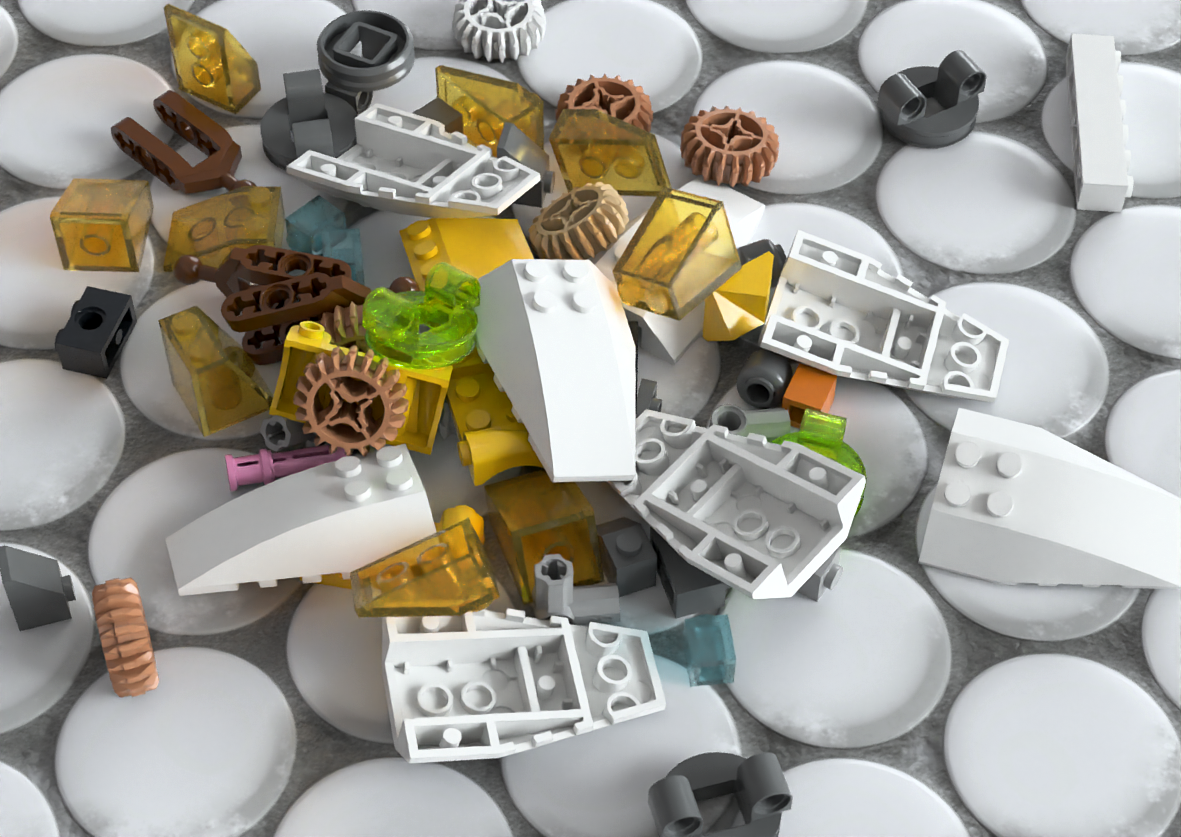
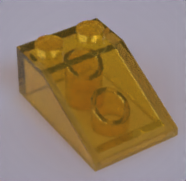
M167 4L164 7V13L179 90L233 114H237L261 90L257 62L228 29Z
M443 65L435 68L437 97L463 114L464 135L467 136V143L476 148L483 144L491 148L492 156L497 158L498 142L504 124L508 122L513 123L544 150L543 101L538 95L515 82Z
M563 109L549 137V141L568 192H571L574 187L582 188L586 183L594 185L597 182H602L603 184H610L621 196H672V186L654 134L598 109Z
M242 186L174 211L163 266L164 272H173L174 263L183 255L196 256L203 265L218 268L234 247L247 249L254 245H267L282 248L286 218L281 187Z
M469 518L350 572L354 610L358 617L460 616L469 611H481L487 608L493 600L500 597L490 559Z

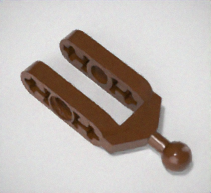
M168 90L154 99L153 106L164 124L208 156V158L196 166L192 167L181 155L130 117L124 118L111 127L112 137L118 147L171 189L191 194L224 187L230 192V198L237 207L246 209L253 207L258 202L260 193L256 184L250 180H238L234 177L242 158L241 146L233 141L229 133L222 126L176 92Z
M254 245L247 249L234 247L218 268L203 265L200 259L193 255L181 256L174 263L173 268L174 276L178 282L185 285H192L200 280L216 283V287L226 298L239 291L313 273H323L330 277L343 275L352 279L351 268L345 261L267 245ZM293 270L306 271L300 276L288 275ZM320 290L317 291L316 297L320 296ZM289 299L277 301L272 309L284 307Z
M313 273L233 293L222 303L221 313L233 331L239 333L246 332L242 338V347L248 358L254 364L267 365L282 361L285 339L292 326L300 325L303 321L315 322L322 320L323 312L334 313L336 305H342L343 308H347L350 306L351 301L355 305H364L369 300L371 306H377L384 302L385 305L394 303L400 308H409L418 301L420 287L410 277H399L391 283L389 288L372 292L371 288L343 275L330 277L323 273ZM320 290V296L316 297L317 291ZM289 299L284 307L272 309L277 301Z

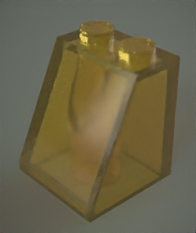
M73 178L50 214V221L64 270L140 272L154 208L147 180Z
M664 187L659 192L612 270L618 287L617 293L623 304L680 321L742 269L723 201Z
M198 306L190 307L158 320L172 384L203 437L270 410L273 394L250 357L238 342Z
M543 469L483 486L491 526L524 605L533 602L534 565L540 563L544 555L560 554L563 559L572 562L573 587L594 585L605 581L594 509L575 482H552L546 470Z

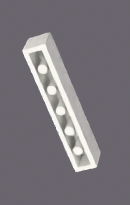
M1071 33L1065 63L1076 209L1121 212L1125 197L1130 198L1133 191V176L1127 175L1130 167L1131 151L1125 149L1128 139V124H1122L1126 110L1125 99H1120L1123 90V75H1118L1117 73L1120 69L1121 52L1115 51L1114 36Z

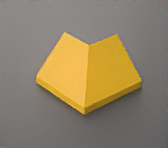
M770 251L706 284L702 337L707 342L735 340L765 323L769 307L774 255Z

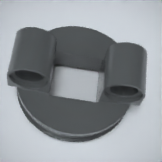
M371 10L347 13L330 22L320 33L316 45L320 71L328 80V83L325 85V93L342 98L359 115L367 110L373 98V91L395 85L411 71L415 55L413 36L409 28L392 15ZM360 41L363 57L350 53Z
M956 50L948 54L939 67L919 66L902 70L889 77L880 87L877 104L880 107L882 122L895 137L916 147L942 148L953 145L966 138L975 126L979 109L978 94L984 92L986 74L962 50ZM934 97L945 109L931 116L924 117L927 104L926 99Z
M319 69L283 73L286 97L276 102L267 110L260 126L264 153L275 166L287 171V165L309 150L338 158L357 144L354 120L357 117L356 111L342 98L323 93ZM290 130L293 132L294 142H292Z
M709 752L695 755L682 761L665 778L654 783L648 792V804L659 837H778L782 812L791 810L792 795L775 754L761 753L746 759L731 753ZM733 793L745 825L703 835V819L697 802Z

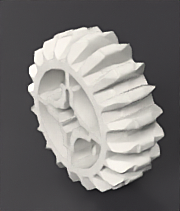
M460 0L458 4H455L452 29L457 44L463 46L465 53L472 52L475 59L484 56L488 62L493 58L500 59L502 63L505 58H512L516 61L519 54L528 56L530 49H538V43L543 40L546 15L544 14L541 0Z

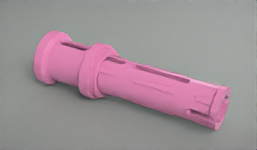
M329 445L271 453V450L260 449L259 454L235 458L231 454L225 455L230 491H237L238 486L261 482L267 485L276 481V478L289 476L325 463L337 461L346 456L344 448L338 447L337 451L331 455Z

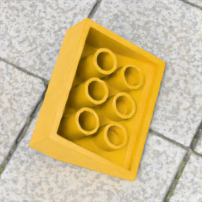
M430 218L413 222L407 228L399 230L415 281L420 287V296L436 337L472 329L463 296L465 286L511 259H534L517 219Z

